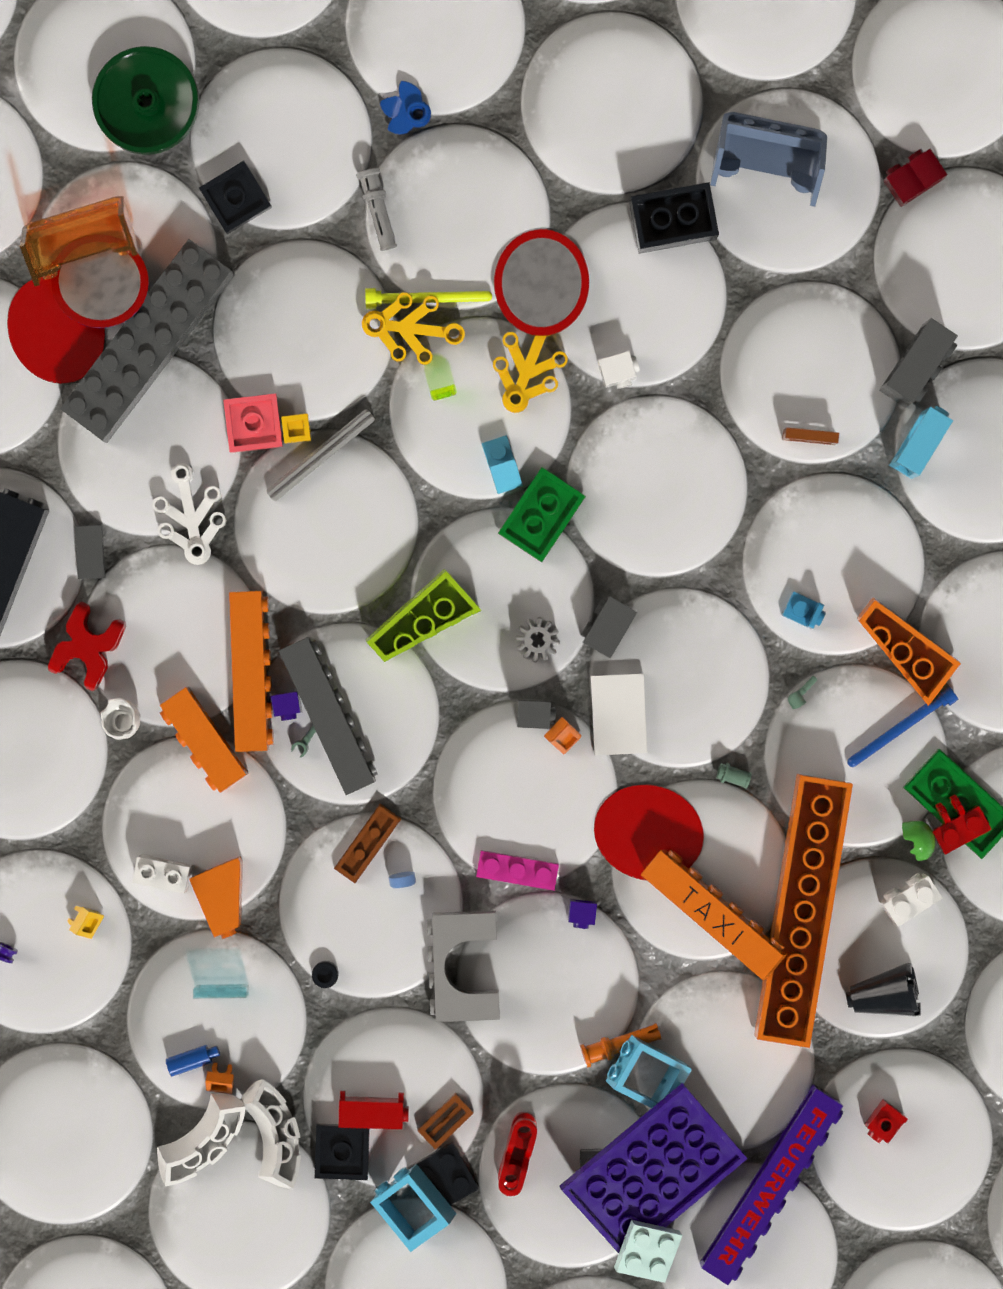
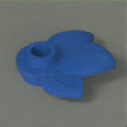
M400 82L399 96L389 97L380 101L384 114L392 119L388 125V131L394 134H406L413 127H424L431 119L430 107L422 101L421 91L409 82ZM417 110L423 113L420 119L413 117V113Z

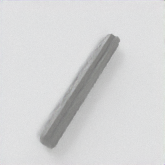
M367 409L362 411L269 487L267 494L274 501L281 498L374 422V416Z

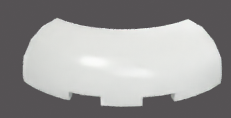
M261 1079L254 1082L240 1099L245 1104V1109L255 1120L262 1137L263 1160L258 1177L272 1184L293 1189L301 1163L298 1138H300L299 1128L295 1117H292L285 1104L286 1100L271 1084Z
M211 1093L207 1110L199 1123L182 1138L157 1147L158 1166L165 1186L175 1185L197 1176V1171L203 1169L209 1163L211 1165L215 1164L227 1152L228 1149L226 1147L233 1136L238 1135L245 1116L246 1106L239 1098L229 1094Z

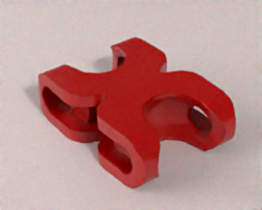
M81 601L75 606L66 624V632L72 638V641H62L57 644L48 664V671L53 674L60 673L71 659L80 658L87 667L84 686L93 692L99 687L108 669V660L102 652L117 649L125 632L126 622L116 619L111 622L105 633L95 635L89 630L87 625L91 612L90 607L87 603Z
M529 1112L517 1113L513 1118L506 1148L498 1172V1187L506 1196L518 1195L523 1188L529 1160L537 1137V1122L535 1117ZM523 1126L530 1128L526 1133L520 1132L519 1129ZM508 1175L516 1176L514 1180L506 1179Z

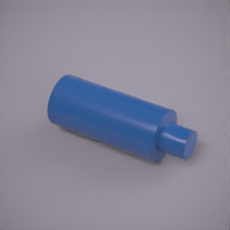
M207 1045L183 1052L166 1058L167 1069L171 1077L211 1064L212 1058L220 1056L218 1046L208 1048Z

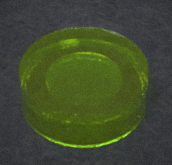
M455 384L429 392L431 399L435 401L454 396L457 390Z

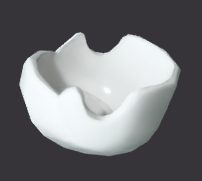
M126 699L108 700L107 707L101 711L102 728L108 736L114 739L130 738L140 726V712L135 704Z

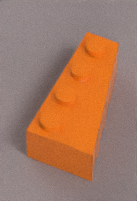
M872 597L857 617L866 631L929 706L961 663L874 597Z

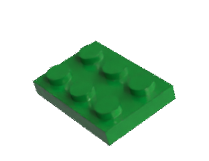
M541 467L498 534L542 563L586 496Z

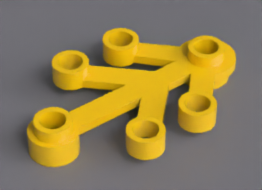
M407 292L400 293L397 296V300L382 312L373 310L364 315L362 319L364 332L368 336L379 337L390 351L391 358L397 362L405 359L406 350L403 346L396 344L388 331L399 332L417 355L418 362L423 365H427L432 361V352L424 348L414 334L442 337L452 345L461 343L465 337V331L458 323H450L446 327L416 323L427 313L433 312L439 307V301L433 295L425 297L423 304L401 321L389 319L402 308L406 309L412 305V296ZM403 295L408 296L410 299L409 304H400V297ZM428 299L436 301L434 308L430 309L426 306ZM372 319L380 321L378 328L374 329L370 326ZM451 329H458L459 335L457 338L449 336ZM400 348L403 350L404 354L401 358L394 357L393 351ZM424 351L430 355L427 361H422L419 357Z
M507 332L503 336V345L508 348L519 373V378L515 385L507 370L509 367L508 360L500 356L493 361V369L499 373L506 390L502 401L508 411L512 413L522 412L527 407L529 399L546 392L552 393L556 391L558 381L553 376H547L541 384L526 389L529 379L554 368H563L568 362L567 355L562 351H558L553 354L552 358L536 364L546 337L551 335L535 336L526 360H524L518 346V336L514 332ZM513 336L516 340L515 343L508 345L505 342L506 337ZM557 355H562L565 358L563 364L559 365L555 362ZM499 360L506 363V367L502 370L496 368V362ZM547 380H553L555 382V387L553 389H547L545 387V382ZM512 395H519L521 398L520 403L513 404L510 400Z

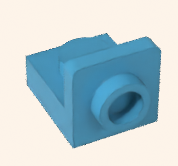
M792 592L782 616L809 629H813L815 625L820 626L826 612L822 610L824 604Z

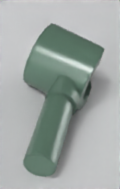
M812 676L802 688L788 696V702L792 709H797L806 703L802 695L817 681L815 676Z
M313 725L302 740L296 741L291 747L292 752L296 745L303 746L304 752L300 758L309 750L308 744L316 732Z

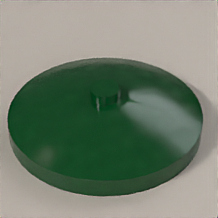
M140 46L120 52L103 66L94 83L92 108L101 131L115 145L135 154H157L179 144L191 131L199 111V92L193 75L178 57L161 48Z

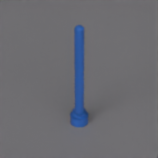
M946 683L929 706L924 704L848 759V765L856 767L941 705L945 707L947 704L949 706L959 700Z

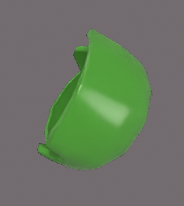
M923 821L903 822L902 831L904 839L914 843V848L910 850V853L915 854L917 861L927 860L931 857L935 848V835L932 828Z

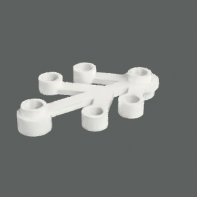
M179 463L173 467L171 476L179 484L184 513L170 505L169 501L164 497L155 498L152 506L156 512L164 513L186 527L189 539L175 532L174 527L169 523L160 524L158 534L160 537L170 539L182 547L185 557L190 563L201 565L209 560L211 556L209 544L218 530L224 527L227 521L224 514L220 512L213 513L210 517L209 527L200 538L198 526L214 502L220 500L221 491L215 486L208 487L204 493L205 498L195 511L190 482L193 479L194 473L189 465ZM179 469L186 470V476L182 479L177 476ZM212 489H215L218 493L215 499L208 497V493ZM159 500H164L166 503L165 508L162 510L156 507ZM215 516H222L223 522L221 525L214 524L213 519ZM164 526H169L171 529V533L168 536L162 534ZM197 546L202 549V554L198 557L193 555V549Z

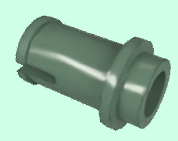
M727 762L726 764H720L716 778L720 779L721 783L726 781L747 789L752 772L732 767Z

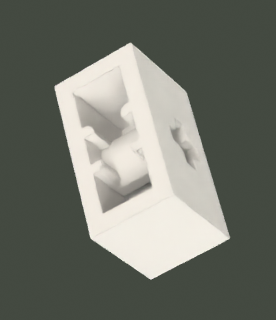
M141 854L137 856L132 883L186 893L189 888V878H191L193 865Z

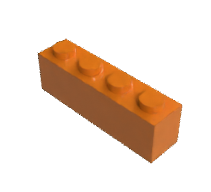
M185 687L159 705L163 710L160 712L161 717L167 725L173 724L177 730L175 734L177 740L183 747H189L193 753L190 756L191 760L198 769L201 767L208 775L205 780L213 791L218 789L221 793L249 774L189 687Z

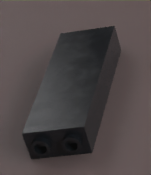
M4 488L3 493L0 492V636L49 513L48 510L43 509L44 503L32 498L25 502L18 499L19 493Z

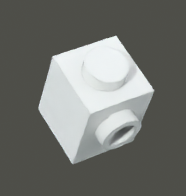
M629 351L598 360L605 388L616 385L617 389L631 386V380H635L637 377L636 372H640L636 356L631 357Z

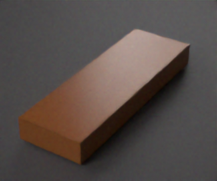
M380 803L334 869L353 883H356L402 818Z

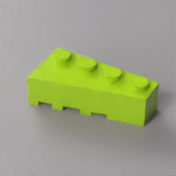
M443 569L365 640L378 656L386 662L482 610L451 575Z

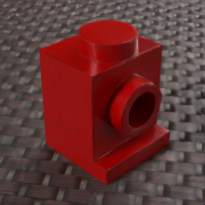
M882 1099L864 1125L869 1129L867 1134L880 1144L884 1140L886 1143H889L908 1118ZM889 1121V1127L885 1130L882 1129V1122Z

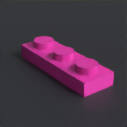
M481 850L476 877L555 891L559 864Z

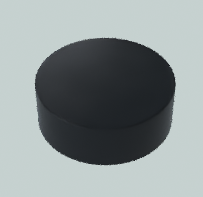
M321 961L313 968L312 980L318 987H332L338 980V968L330 961Z

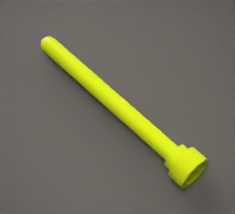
M365 288L366 310L382 307V304H392L397 300V296L400 293H381V291H376V288ZM490 291L409 293L412 296V303H423L424 298L429 295L435 296L439 303L488 302L492 299ZM403 295L400 297L399 302L400 304L409 303L410 299L408 296ZM428 299L426 303H436V301Z

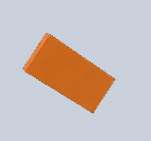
M563 717L544 735L563 755L582 736Z

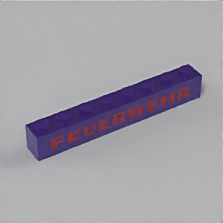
M814 1084L812 1085L699 1263L703 1270L726 1285H729L732 1280L736 1281L743 1270L741 1265L746 1257L750 1259L758 1246L755 1243L760 1235L765 1236L772 1225V1222H770L771 1218L775 1213L779 1214L786 1203L785 1196L789 1190L794 1191L799 1184V1174L803 1168L808 1169L815 1158L813 1153L818 1145L821 1147L826 1142L829 1136L827 1131L831 1124H837L842 1117L843 1110L841 1109L843 1105L839 1100Z

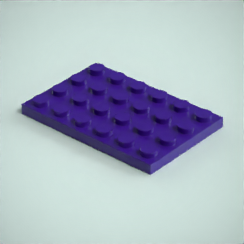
M681 1083L559 1186L563 1193L619 1253L631 1220L667 1227L746 1161L747 1157L687 1087Z

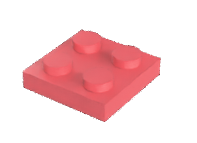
M276 393L223 400L230 453L283 447Z

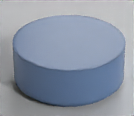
M401 872L390 875V887L404 888L414 885L416 883L415 872Z

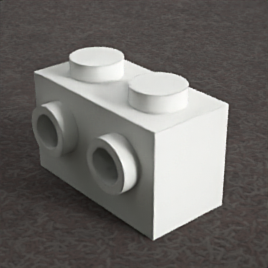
M917 873L905 881L906 885L899 889L897 887L891 889L883 895L884 899L879 901L892 923L897 927L943 899L928 875Z

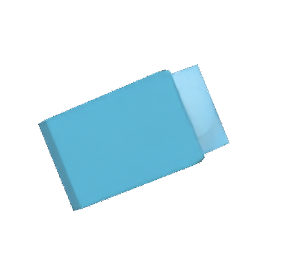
M507 435L481 443L497 494L522 487L523 484Z

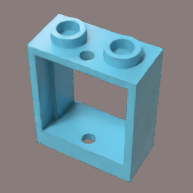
M930 406L923 410L889 466L910 479L920 476L953 422L948 417L949 413L938 406H935V408Z
M631 1035L629 1040L622 1045L617 1062L610 1067L606 1082L614 1090L653 1108L681 1083L684 1084L692 1069L684 1061ZM642 1051L670 1065L652 1098L624 1085Z
M417 1164L409 1170L406 1167L402 1168L394 1175L395 1180L390 1184L385 1181L375 1189V1197L370 1202L410 1252L448 1226L457 1214ZM407 1183L434 1215L433 1218L415 1231L388 1198Z

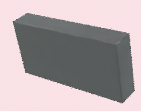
M103 525L75 526L78 579L106 578Z

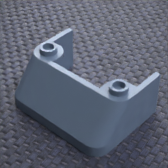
M737 112L725 113L720 128L710 186H716L718 175L731 177L738 174L739 168L791 178V185L795 187L796 191L800 193L811 192L810 206L815 207L825 172L827 135L815 128Z

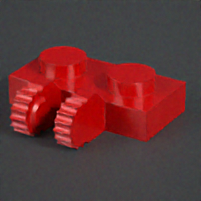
M956 795L950 797L951 804L959 815L953 819H950L945 806L941 802L935 805L944 824L933 829V833L944 855L992 830L979 806H975L965 812Z

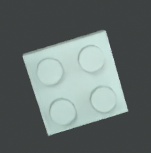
M631 1220L614 1266L616 1272L665 1283L683 1235L679 1230Z

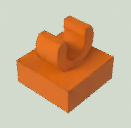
M214 1062L212 1072L207 1071L206 1091L233 1094L234 1075L232 1074V1065L228 1064L225 1073H219L217 1071L218 1063Z

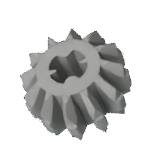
M541 617L537 619V627H534L532 620L528 619L529 630L522 625L519 626V630L526 633L525 637L515 636V640H524L525 643L517 646V650L519 651L527 647L528 650L524 653L523 658L527 659L530 653L533 652V662H538V653H541L544 661H547L546 650L552 654L557 652L554 648L550 647V644H560V640L551 639V636L558 634L559 631L558 629L550 633L547 631L552 625L551 621H548L544 628L541 627ZM538 632L544 635L542 640L545 643L542 647L538 644V648L531 645L533 640L530 637L533 633L538 635Z

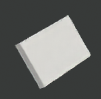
M644 674L591 676L594 755L648 753Z

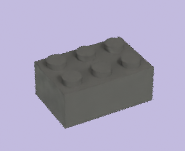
M930 318L921 326L879 391L905 408L920 402L928 390L924 387L926 383L935 380L943 367L939 365L942 360L945 361L947 357L949 358L956 349L957 344L954 341L958 335Z

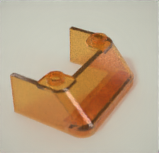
M123 196L111 197L37 220L22 228L20 249L34 286L40 285L41 277L43 279H50L57 276V271L64 264L112 250L113 253H118L120 256L132 253V256L138 255V243Z

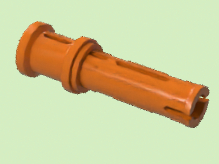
M655 1023L654 1025L610 1040L608 1037H603L601 1041L591 1045H580L587 1068L591 1067V1064L604 1059L612 1060L615 1054L620 1053L622 1045L629 1040L631 1035L647 1043L662 1040L657 1024Z

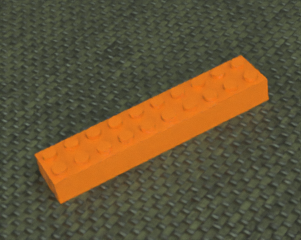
M796 774L770 939L775 937L785 946L783 950L787 955L771 975L762 982L754 1036L757 1040L810 1048L853 784L850 782Z

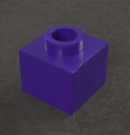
M298 692L271 696L274 717L281 716V721L297 719L296 713L302 712Z
M570 899L568 922L573 923L574 928L589 929V925H595L597 902Z

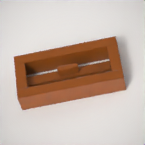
M786 427L783 430L782 440L836 445L839 441V433Z
M455 1092L417 1131L436 1150L474 1114V1111ZM456 1102L458 1105L437 1126L427 1133L425 1130ZM463 1109L465 1113L435 1141L433 1137Z

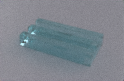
M247 984L196 985L193 989V999L247 998L249 995V985Z

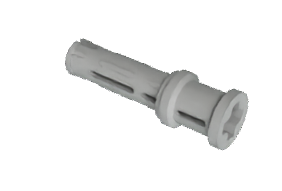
M373 168L359 172L356 176L357 179H360L364 191L363 201L368 203L380 244V251H385L397 247V244L395 243L384 203L386 191L382 190L378 176L380 170L379 168Z

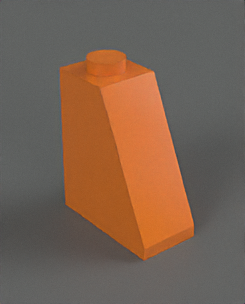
M241 856L189 878L214 938L221 935L222 939L230 937L237 933L236 928L241 925L243 870Z

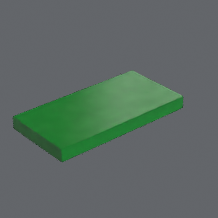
M937 749L902 787L942 824L944 822L935 805L941 802L945 806L950 819L959 816L951 804L950 797L953 795L958 797L965 812L975 806H979L992 830L965 845L980 859H983L1003 837V806L940 749Z

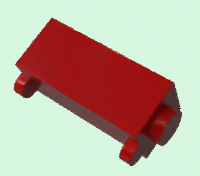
M340 1091L338 1128L402 1130L403 1122L409 1121V1106H404L403 1092H399L398 1098L346 1097V1091Z

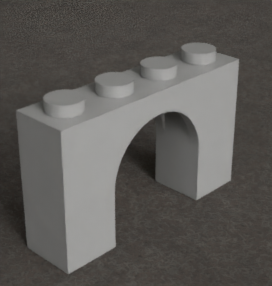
M496 911L432 913V919L427 920L428 936L433 935V946H428V961L434 962V972L429 973V988H435V999H430V1015H436V1022L500 1020L499 990L469 991L461 989L452 983L445 969V960L448 953L459 943L477 940H497Z

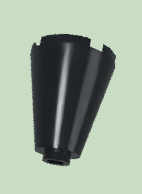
M912 963L903 964L850 986V992H846L848 1008H853L855 1013L921 1016V1003L916 1001L918 1000L919 990Z

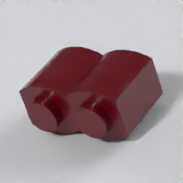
M919 149L908 157L909 163L903 166L898 163L886 171L888 176L883 182L900 207L911 202L947 177L948 174L931 149L925 152Z

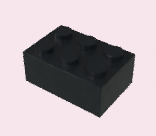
M710 182L630 197L629 204L638 254L717 240L719 236Z

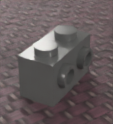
M609 596L607 601L601 599L594 611L598 614L593 624L591 622L587 623L581 636L585 637L582 643L611 658L637 612Z

